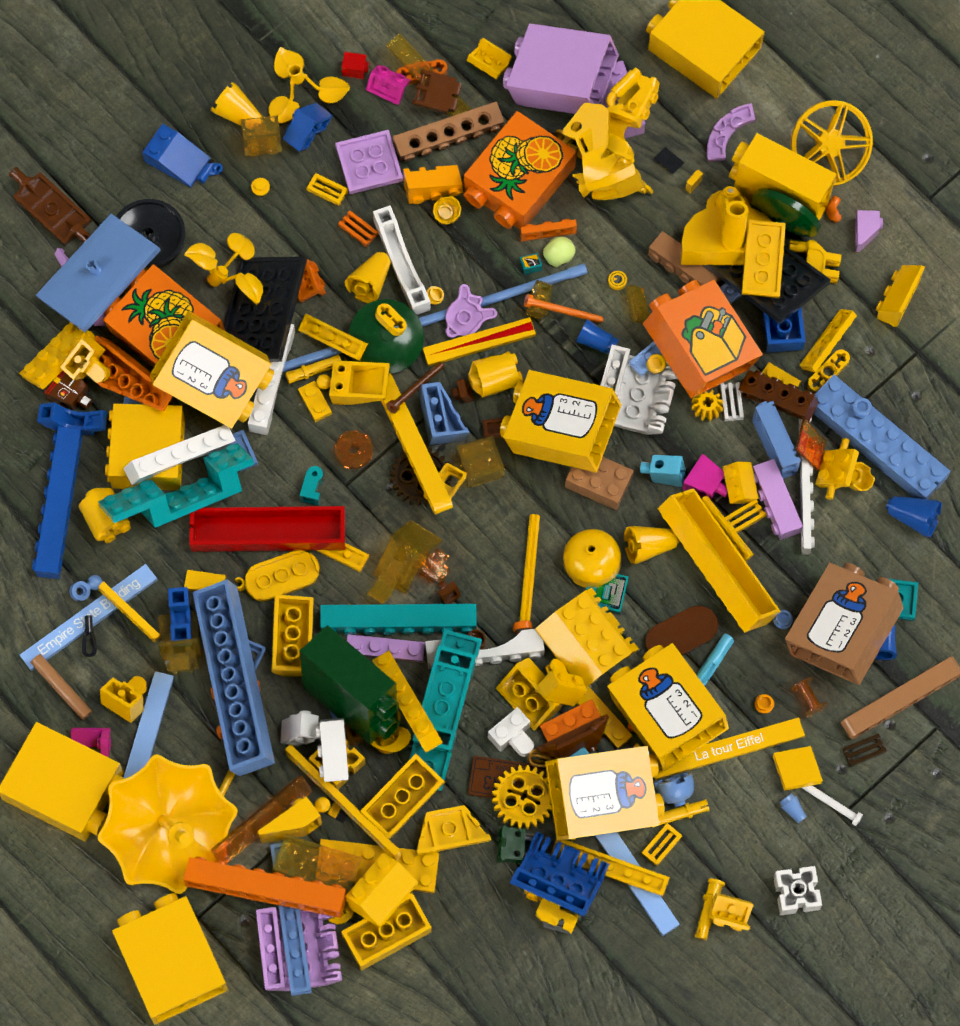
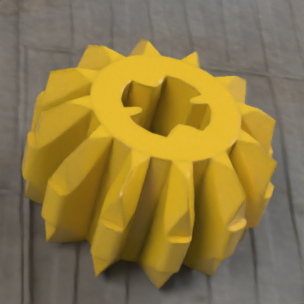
M713 389L710 390V393L706 391L696 396V398H692L693 405L691 409L696 411L695 417L701 415L702 421H704L705 417L712 421V416L718 418L719 413L723 411V400L719 399V393L713 395Z

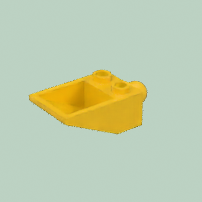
M333 361L331 378L326 374H322L317 378L316 384L320 389L330 387L329 397L332 404L355 405L386 400L390 363Z
M307 797L297 799L292 803L290 809L257 831L261 843L307 836L322 825L319 812H327L330 809V801L325 797H320L315 801V806H313Z

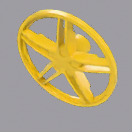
M837 100L823 101L811 106L797 120L791 135V151L797 153V135L800 127H802L815 140L816 144L804 157L810 159L819 151L821 154L811 160L816 162L822 157L827 156L832 171L837 174L834 185H840L852 180L864 169L872 152L873 136L868 120L855 106ZM838 106L827 130L807 118L820 108ZM842 108H844L843 115L841 117L839 127L837 130L835 129V127L840 117ZM847 110L854 113L861 121L866 137L841 135ZM803 122H808L821 132L816 135ZM845 140L866 141V144L845 145ZM865 147L860 163L853 171L845 175L840 151L842 149ZM836 156H837V158H838L839 166H840V168H841V172H842V176H843V177H841V178H840V175H839V171H838L836 162H835V160H834V157H836Z

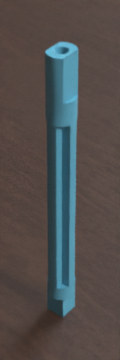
M723 634L696 674L704 686L734 643L733 638L728 634Z

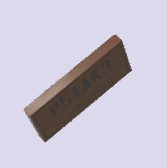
M474 756L468 795L491 799L496 798V796L492 795V791L497 790L494 787V783L500 784L498 777L505 778L504 771L510 774L511 767L518 771L519 765H521L523 770L529 765L530 771H533L535 767L529 763ZM537 767V774H539L540 772L544 771V776H543V778H546V777H547L546 767H545V768ZM515 781L513 783L514 787L516 788H522L524 786L523 782L521 781ZM538 788L531 791L535 796L542 794V791ZM526 794L521 796V800L523 801L525 798H527ZM511 798L506 800L516 802L514 799Z

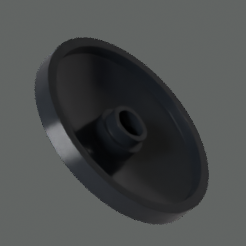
M142 199L128 204L116 216L160 248L161 251L144 270H148L153 264L158 268H162L174 261L181 253L186 240L185 225L178 211L168 203L156 199Z

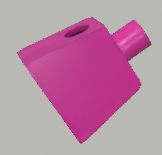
M702 454L683 482L682 489L686 491L694 488L700 497L708 496L710 500L716 492L723 497L728 495L726 484L722 483L725 479L723 470Z

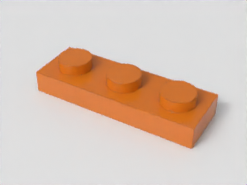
M563 219L560 222L554 223L547 221L540 225L527 224L521 227V242L576 234V219Z
M593 699L541 724L540 727L547 742L601 717Z

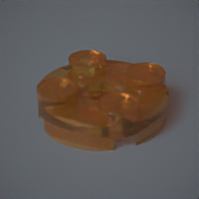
M359 431L345 432L336 443V458L346 469H357L365 466L372 460L373 444L371 439L366 434L359 433ZM351 446H354L355 448L359 447L357 453L354 454L349 452L351 450Z

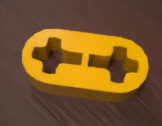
M380 304L377 307L375 318L392 335H402L407 326L406 321L388 304ZM399 324L401 326L400 328H394V325Z

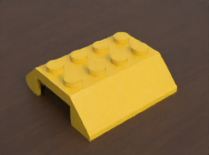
M593 588L582 592L535 628V631L555 657L564 663L567 672L580 676L584 680L586 688L622 660L629 658L639 650L635 642L630 644L632 641L631 637L623 638L622 634L625 630L623 627L618 629L621 624L611 612L606 613L609 610L607 606L599 607L598 604L601 598H594L597 593Z

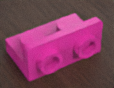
M378 65L371 71L366 90L399 105L410 79L389 70L385 66Z

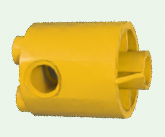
M507 351L501 355L472 361L468 374L471 388L484 398L501 393L507 389L515 388L518 382H523L521 372H517L516 364H518L516 354H511Z
M94 488L86 493V497L79 503L78 507L94 538L97 541L110 543L116 539V535L131 529L130 521L126 518L113 523L100 508L98 502L106 496L115 495L113 489Z

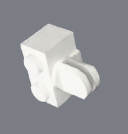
M518 707L488 731V739L500 752L510 745L520 756L526 757L534 749L533 741L525 733L530 728L531 721Z
M300 711L298 714L290 715L289 718L282 720L281 743L300 746L314 742L315 739L321 740V737L317 738L316 726L320 725L318 723L319 716L311 714L310 711Z

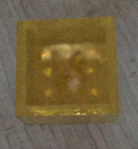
M278 115L241 119L245 156L282 152Z
M493 436L457 446V457L461 469L467 473L465 480L468 488L505 477V468Z

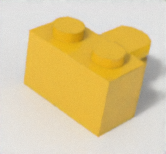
M93 338L81 339L60 367L73 380L84 379L88 375L94 382L99 383L108 380L110 376V370L98 360L105 349Z
M553 659L545 667L548 674L538 684L545 700L574 706L587 692L584 680L578 675L569 674L564 663L558 659Z
M134 676L128 683L124 681L121 683L112 677L100 689L101 704L132 723L144 711L142 695L147 691L145 679L140 676Z

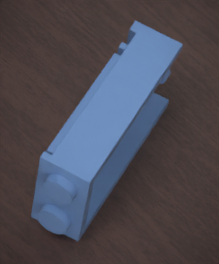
M765 401L758 404L755 408L752 422L769 459H775L783 479L797 474L801 460L799 457L796 458L797 453L794 451V446L774 406V402L767 403Z

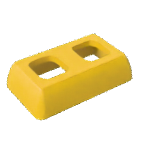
M446 463L439 472V475L450 499L453 498L466 479L467 473ZM449 476L459 479L454 487L445 484Z

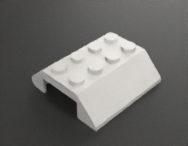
M612 345L600 386L613 388L622 404L614 427L645 435L662 434L666 418L661 415L656 416V414L668 413L674 393L673 389H675L676 385L666 380L677 379V376L666 361V367L661 373L653 374L648 371L641 377L628 364L635 357L629 355L630 349Z

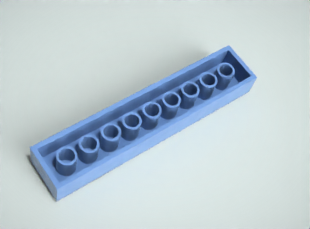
M226 579L193 592L229 770L238 776H242L275 764L238 588Z

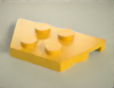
M465 805L426 812L416 855L490 842L491 836L484 832L480 827V823L471 816L470 811Z

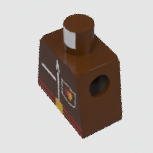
M64 371L53 380L44 392L46 400L52 403L55 402L73 411L78 405L88 409L93 402L91 398L86 396L89 392L87 384L82 379L73 380Z

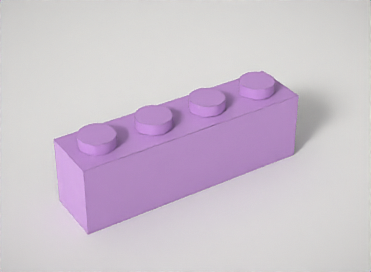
M775 459L753 466L758 497L765 504L764 511L767 518H771L773 523L771 527L774 535H778L779 540L801 533L803 525Z

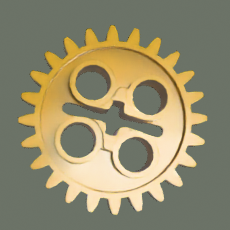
M519 765L518 771L511 767L510 774L504 771L505 778L499 776L498 781L500 784L494 783V787L497 790L492 791V795L496 796V798L492 799V803L497 804L494 807V811L500 810L498 818L505 816L503 823H507L510 820L511 827L516 823L519 829H521L522 824L526 826L527 830L531 823L535 828L537 827V821L543 824V816L549 818L550 814L548 811H552L549 784H547L548 778H543L544 771L537 774V767L530 771L529 765H527L525 770ZM515 781H521L523 782L524 786L522 788H516L514 787L513 783ZM538 788L542 791V794L535 796L531 791ZM526 794L527 798L524 801L521 800V796ZM510 798L514 799L516 801V804L514 806H508L505 803L506 800ZM531 806L535 811L532 814H527L524 808Z

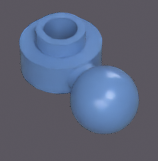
M92 575L88 578L87 583L83 581L73 583L69 590L72 599L76 601L86 600L90 595V590L99 589V585L103 582L101 577ZM77 588L81 591L79 595L76 592Z

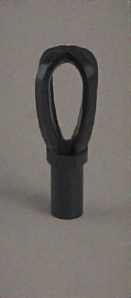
M92 615L85 616L82 652L86 657H93L97 652L96 639L93 634ZM88 634L91 636L93 648L90 654L86 652Z

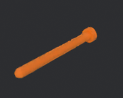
M527 294L524 299V307L530 308V306H535L585 320L589 319L597 323L603 322V317L600 315L534 299L533 295Z

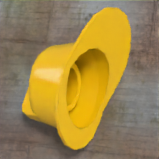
M399 726L391 737L384 740L380 736L371 745L381 753L391 754L404 749L411 740V734L409 730Z

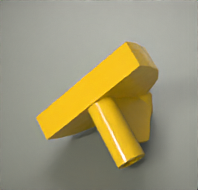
M727 186L723 190L712 194L707 200L706 209L696 213L685 226L680 253L681 265H744L747 221L772 222V220L762 212L752 208L749 200L739 193L735 187Z

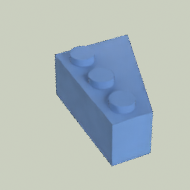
M440 382L422 384L418 395L429 445L466 441L469 430L467 427L465 428L459 413L452 406V401Z

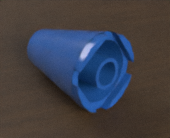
M894 496L893 499L888 500L886 509L889 515L929 538L937 526L938 521L936 520L937 516L941 514L942 502Z

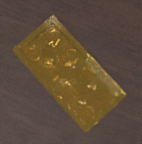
M286 834L273 867V873H282L290 878L298 876L303 878L304 881L309 882L317 880L329 886L337 884L346 889V893H348L354 884L362 857Z

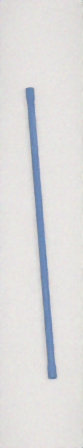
M584 263L567 270L482 297L481 307L536 290L540 287L587 274V268ZM447 309L420 317L419 320L422 327L444 320ZM328 347L286 361L283 372L342 352Z

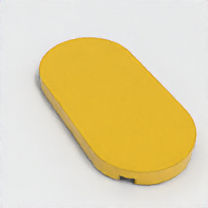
M295 550L253 565L246 574L244 581L245 589L253 599L258 601L273 600L275 594L287 595L311 586L317 580L319 563L314 555L303 550Z

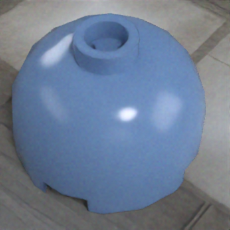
M680 773L670 776L671 778L666 779L665 782L662 779L654 782L656 793H660L663 801L667 804H674V807L686 804L685 800L694 793L695 786L692 773Z

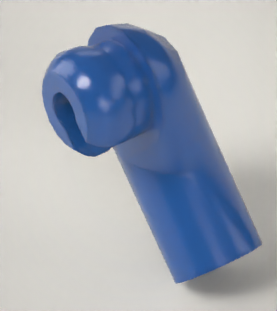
M220 163L206 164L197 180L205 183L209 176L220 174L223 166Z

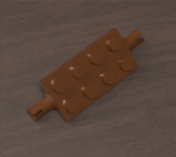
M18 167L13 168L15 172L13 170L10 171L9 176L20 187L19 191L13 195L14 200L64 246L75 237L84 243L91 236L85 230L92 222L91 218L42 173L39 172L35 177H27Z

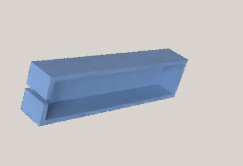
M833 375L815 394L819 403L813 414L839 436L849 439L851 446L912 497L929 499L934 491L948 478L950 473L948 468L873 406L867 417L859 418L855 416L852 411L853 403L856 399L862 397L837 376Z

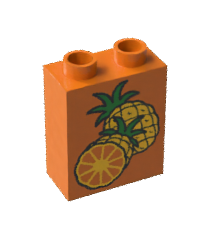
M516 111L464 174V197L476 208H481L485 205L494 211L493 216L495 220L503 227L510 229L514 225L521 230V227H524L533 220L574 170L577 151Z
M154 264L148 271L143 269L129 284L131 289L122 299L118 297L103 313L106 315L103 321L108 331L153 368L188 310L225 331L220 318Z

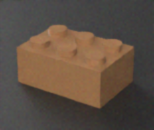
M602 457L597 473L572 467L566 478L565 488L614 510H618L633 479L634 470Z

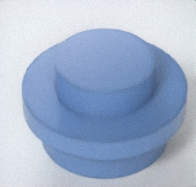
M780 610L781 612L773 619L776 627L787 629L791 626L793 617L790 612Z

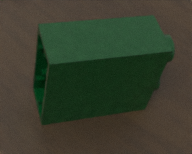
M327 625L299 650L303 688L338 718H344V723L369 745L380 736L384 740L388 739L395 733L400 724L397 713L399 703L397 702L396 682Z

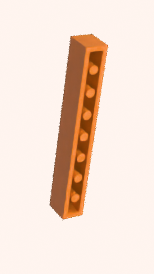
M200 856L195 858L189 857L183 878L184 884L187 887L342 918L346 902L345 896L347 894L346 889L337 884L329 886L317 880L312 882L304 881L303 878L298 876L289 878L278 872L273 874L265 873L264 870L259 868L250 870L246 869L243 865H226L225 862L219 860L211 862Z

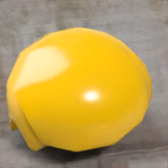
M453 196L441 197L433 205L435 220L441 224H452L460 217L461 205Z
M856 462L849 486L852 490L867 491L873 486L875 477L871 474V467L862 462Z

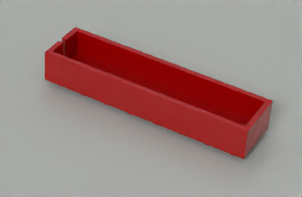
M345 506L201 508L190 513L189 545L192 552L346 550Z

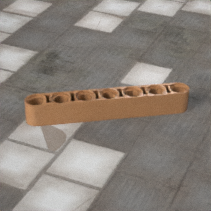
M953 656L949 657L845 718L841 725L851 740L859 737L959 678V664Z

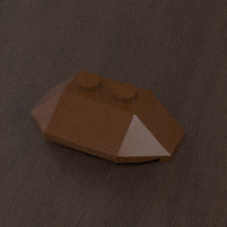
M605 714L536 749L540 753L558 759L570 757L581 748H585L591 753L597 750V745L601 743L609 716Z

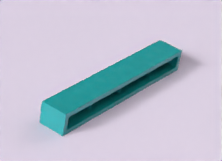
M476 604L321 605V630L328 625L335 632L344 633L345 635H355L356 633L374 635L379 632H383L385 635H393L395 632H403L405 635L422 632V634L430 635L434 632H442L443 634L444 629L468 634L477 628Z

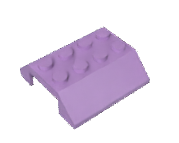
M276 907L256 910L265 990L290 991L280 912ZM300 910L311 988L327 986L342 981L341 971H337L341 969L340 964L333 963L328 965V960L339 957V952L335 951L338 949L336 931H333L336 929L335 924L323 926V921L331 919L333 916Z

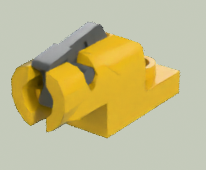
M524 890V894L527 895L526 898L534 902H537V900L541 901L536 911V917L543 922L544 928L572 934L579 915Z

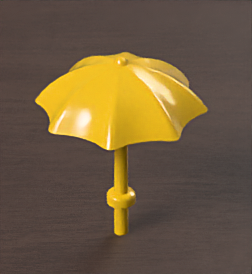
M156 754L134 775L109 785V812L106 822L98 834V840L114 854L122 868L124 880L128 885L155 884L168 888L176 894H182L188 888L185 886L183 878L189 857L195 858L200 856L206 858L207 861L215 862V860L227 863L226 839L238 810L217 788L209 765H181Z

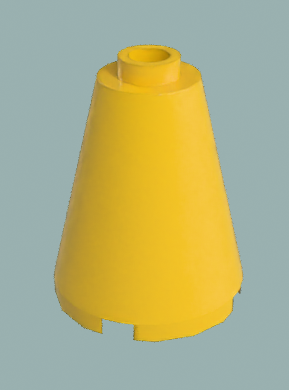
M231 82L232 87L229 88L227 86L215 101L217 107H212L211 111L251 131L253 129L257 130L263 123L261 120L263 116L237 84Z
M376 252L352 272L345 280L348 292L352 291L355 293V298L364 303L376 301L380 296L391 264L389 256L384 252Z
M629 526L624 531V541L628 542V547L625 548V551L632 564H639L677 547L680 541L672 529Z

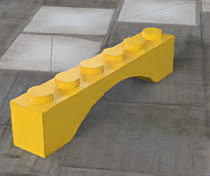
M388 650L373 659L374 664L396 682L399 707L425 753L442 744L441 738L390 651Z

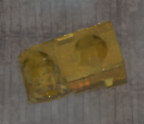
M537 280L532 289L533 298L550 302L552 284ZM535 306L527 307L526 315L542 319L548 314L547 309Z

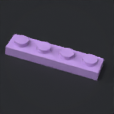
M350 634L347 636V642L365 657L376 658L389 650L395 660L423 663L425 642Z

